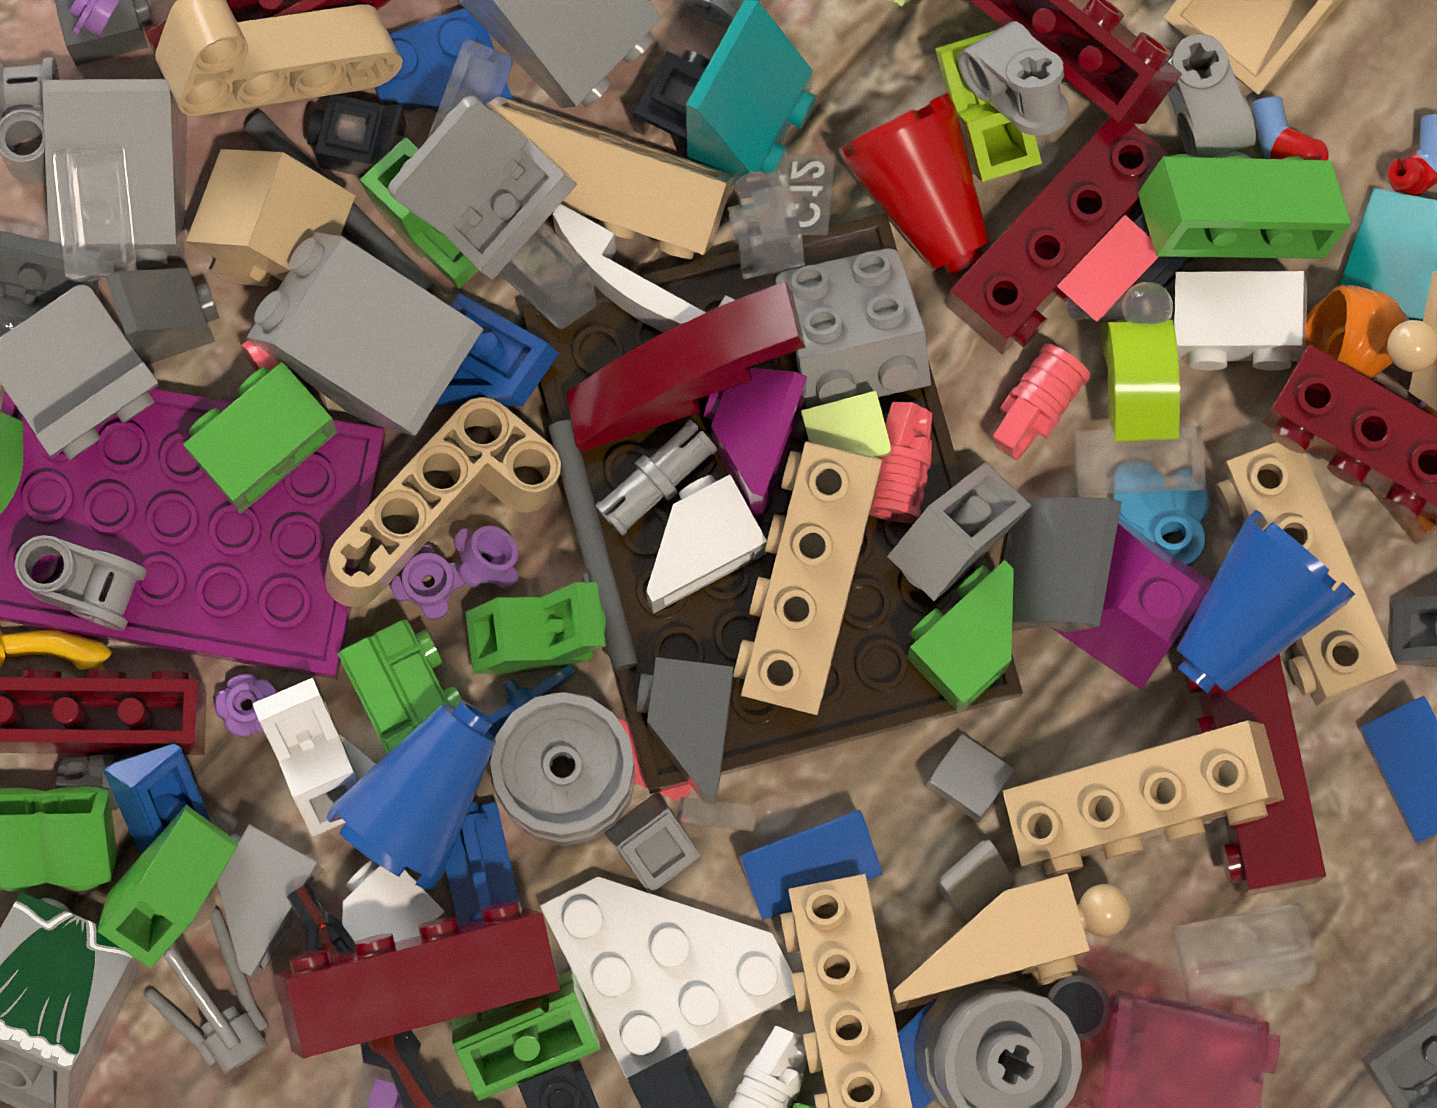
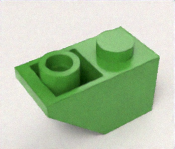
M1005 560L992 572L985 565L978 568L956 590L963 598L945 615L938 608L934 609L909 633L915 643L910 646L907 659L959 714L1007 671L1011 662L1014 569Z
M185 805L109 891L105 899L97 932L151 969L191 924L236 851L238 842L192 808Z

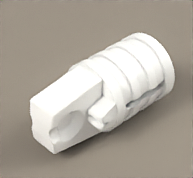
M775 1026L759 1054L755 1056L749 1067L746 1068L743 1074L744 1079L738 1085L735 1091L736 1095L728 1108H791L793 1102L797 1100L804 1079L803 1073L808 1062L803 1037Z

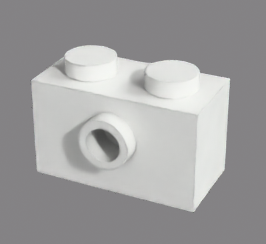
M1304 271L1176 272L1174 328L1179 361H1189V367L1198 370L1224 369L1227 367V361H1253V367L1257 369L1284 370L1291 367V361H1299L1306 350L1307 284Z

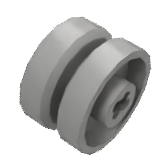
M566 692L535 697L513 711L496 734V744L490 760L495 792L500 804L514 825L537 841L561 846L593 841L614 827L629 806L636 779L629 735L615 714L592 698ZM565 758L570 767L575 766V770L566 778L556 777L553 774L555 773L553 763L558 759Z
M993 979L955 988L940 995L922 1018L915 1042L917 1074L929 1098L941 1108H1065L1075 1095L1082 1071L1080 1040L1069 1017L1049 999Z

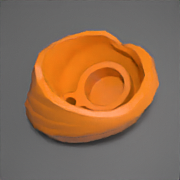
M1340 285L1316 304L1307 315L1306 349L1310 344L1371 380L1392 364L1387 350L1388 338L1396 326L1402 322L1409 321V318L1400 305L1384 292L1373 291L1359 286Z

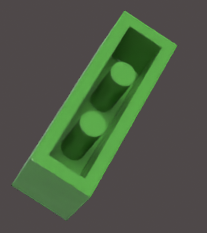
M1177 154L1170 157L1163 156L1138 192L1156 256L1324 259L1351 225L1332 161L1304 160L1300 157L1249 159L1240 155L1227 158L1192 157L1187 154Z

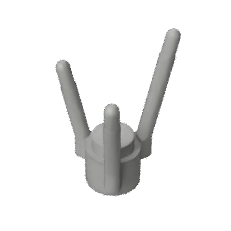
M213 908L209 913V917L244 1014L240 1015L234 1005L220 1013L190 968L173 948L166 950L164 957L208 1020L201 1027L208 1038L154 989L147 990L145 998L198 1050L208 1067L217 1063L224 1075H226L268 1046L260 1032L269 1027L256 1006L245 974L239 970L231 935L227 929L222 912L218 908Z

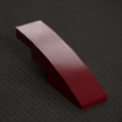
M784 281L729 302L674 327L610 362L566 392L575 442L579 451L583 452L700 412L698 398L751 381L750 366L806 348L794 296L787 283Z

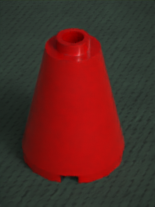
M946 93L929 101L930 104L918 110L912 109L850 141L851 143L837 150L845 165L929 267L935 270L944 265L949 276L975 264L982 256L978 248L987 244L989 240L956 105L950 94Z

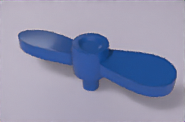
M571 665L561 668L531 690L527 687L520 689L514 679L505 682L503 687L510 696L507 699L508 705L488 717L493 722L488 731L496 737V734L513 711L535 697L550 694L576 674Z

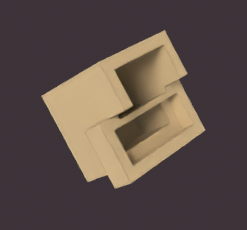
M221 149L186 242L216 258L211 274L231 284L267 287L271 275L281 281L285 279L291 270L289 268V261L292 254L304 240L311 238L315 232L341 236L356 195L284 152Z

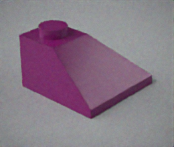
M750 368L751 381L710 394L703 417L713 421L711 425V440L717 448V453L728 475H731L756 522L763 523L802 414L801 410L804 409L807 376L791 371Z
M1119 519L1100 627L1071 632L1052 629L1142 690L1200 606L1212 582Z

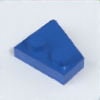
M465 8L389 34L403 62L396 76L381 86L375 87L382 105L402 106L403 110L413 111L417 108H428L436 114L447 115L464 98L469 96L476 97L485 105L498 96L513 101L488 32Z
M459 293L451 307L483 328V331L435 406H462L469 400L479 397L494 399L504 406H523L559 353L547 342Z

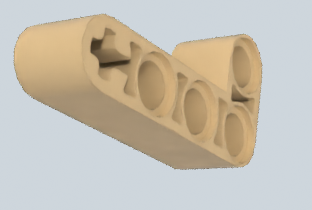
M177 0L170 9L155 54L157 64L182 113L189 116H200L371 89L381 86L396 76L403 62L379 13L373 6L354 5L237 22L226 0Z
M484 397L469 400L454 413L335 542L330 551L325 573L327 592L335 601L344 606L359 607L367 605L381 593L479 484L515 511L529 513L541 509L552 496L560 475L561 461L557 451L550 443L496 400ZM473 426L484 427L494 435L495 441L488 444L476 443L470 440L465 430ZM522 466L532 467L539 471L544 481L536 485L525 484L516 477L514 469ZM433 470L443 471L451 476L455 485L446 489L435 488L428 484L424 474ZM390 515H401L411 522L414 529L406 534H395L386 529L382 519ZM370 547L374 553L370 558L366 574L358 571L352 577L344 572L345 566L351 569L357 567L367 556L368 548Z

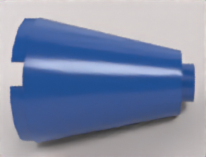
M1254 510L1245 520L1176 649L1186 658L1178 669L1207 694L1216 684L1225 692L1232 689L1346 606L1355 595L1344 582L1333 591L1331 588L1336 581L1327 574L1330 569L1273 521L1263 531L1262 529L1268 522L1258 510Z
M460 701L456 708L442 704L339 797L328 811L326 818L330 823L343 819L346 823L339 834L361 853L387 871L400 877L404 869L408 867L422 874L415 885L424 889H433L444 873L496 744L495 737L488 731L493 724L492 720L480 710L464 701Z

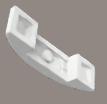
M562 204L553 212L555 232L571 259L593 285L623 310L662 332H666L706 313L613 262L611 258L616 252L615 234ZM725 295L719 307L735 300Z

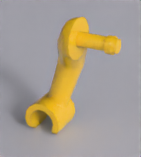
M47 629L3 634L0 630V668L4 663L5 657L48 655L70 661L80 670L89 668L91 670H106L103 662L112 653L102 642L65 631Z

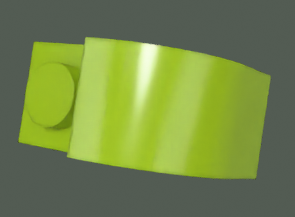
M994 31L935 49L946 92L950 94L956 105L971 170L982 182L1042 164L1035 135L1026 134L1018 130L1015 124L987 101L979 99L970 90L960 72L958 65V54L960 51Z
M1127 314L1119 317L1117 321L1101 322V347L1108 367V419L1115 442L1179 439L1180 379L1173 320H1155L1152 316L1146 314Z

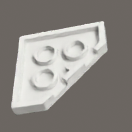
M596 877L540 905L626 1079L685 1048L687 1051H690L795 997L791 975L793 973L773 934L601 877Z

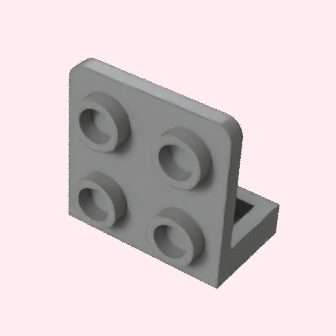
M469 96L464 98L455 109L446 115L436 131L415 155L404 163L400 172L390 182L388 192L398 203L444 234L482 273L493 280L575 188L577 183L531 139L479 99Z
M887 248L866 252L855 256L807 265L778 274L776 284L785 281L793 293L806 348L796 351L798 372L807 376L806 409L876 391L878 397L931 385L925 329L900 255L896 250Z
M86 285L75 286L0 337V384L52 458L62 451L69 460L75 458L102 439L95 429L117 415L124 424L155 403L149 392L159 386L157 380L145 363L141 361L93 290Z

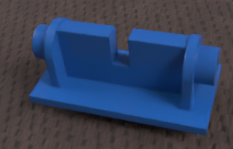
M476 802L471 803L445 868L458 925L482 920L481 909L508 901H519L497 802L477 806Z

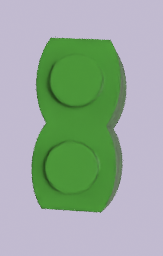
M91 786L63 787L46 792L31 788L0 789V888L9 892H22L33 888L35 885L47 882L53 885L66 886L71 890L84 891L112 880L117 860V848L110 790Z

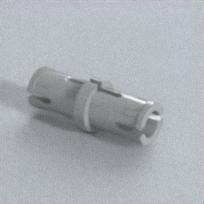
M689 419L685 426L650 458L642 455L634 463L638 469L603 501H599L595 505L603 517L610 524L614 525L615 530L620 535L624 536L627 530L663 497L668 501L678 493L675 486L710 454H714L717 451L712 441L703 431H698V426Z

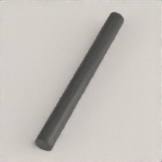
M262 112L256 114L245 126V131L265 151L284 152L329 179ZM353 203L344 229L370 255L430 293L435 284Z
M571 420L559 421L551 424L548 428L553 447L561 461L560 473L589 581L598 583L600 604L606 616L604 636L613 671L629 669L638 665V660L597 508L595 507L583 456L576 446Z

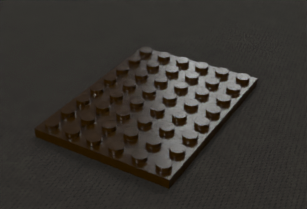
M886 213L640 275V277L707 313L719 307L725 295L737 300L776 285V277L783 271L887 248L894 249L897 252L898 250ZM597 287L521 306L527 331L547 342L559 353L540 381L552 424L563 420H571L566 392L610 362L664 333L623 310L606 297ZM796 351L750 366V368L799 373ZM930 363V386L878 397L885 424L893 402H912L932 413L930 440H932V460L930 469L927 471L928 480L926 487H924L925 495L923 504L920 507L921 514L929 505L963 480ZM710 395L697 399L700 409L698 413L581 452L595 505L599 501H603L638 469L634 463L642 455L650 458L681 430L689 419L698 426L699 432L703 431L711 440V425L713 421L703 417ZM802 414L763 523L757 522L766 540H768L774 514L787 516L793 491L782 489L781 485L790 451L803 453L805 442L809 441ZM717 451L714 454H710L675 486L678 493L668 501L663 497L634 523L624 536L620 535L615 530L614 525L610 524L597 510L638 660V665L617 671L649 794L684 786L689 783L649 733L647 724L648 713L637 712L641 673L654 674L656 657L734 667L735 670L742 640L755 642L761 618L749 614L758 577L771 579L777 555L767 552L766 555L653 614L647 603L646 590L672 506L682 500L679 492L696 480L712 475L717 482L728 476ZM869 515L818 714L814 715L741 696L745 680L733 677L721 776L959 713L907 659L909 648L915 643L909 633L934 609L938 608L945 615L963 598L956 590L982 565L987 567L985 557L983 556L963 578L933 601L922 589L912 585L906 579L902 570L887 557L914 523L894 522ZM1012 654L1007 671L963 712L1022 696L1023 691Z

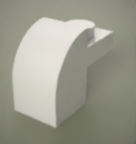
M310 678L253 703L258 720L280 763L292 797L311 836L314 837L346 823L343 819L330 823L326 816L333 803L352 787L359 778L314 679Z

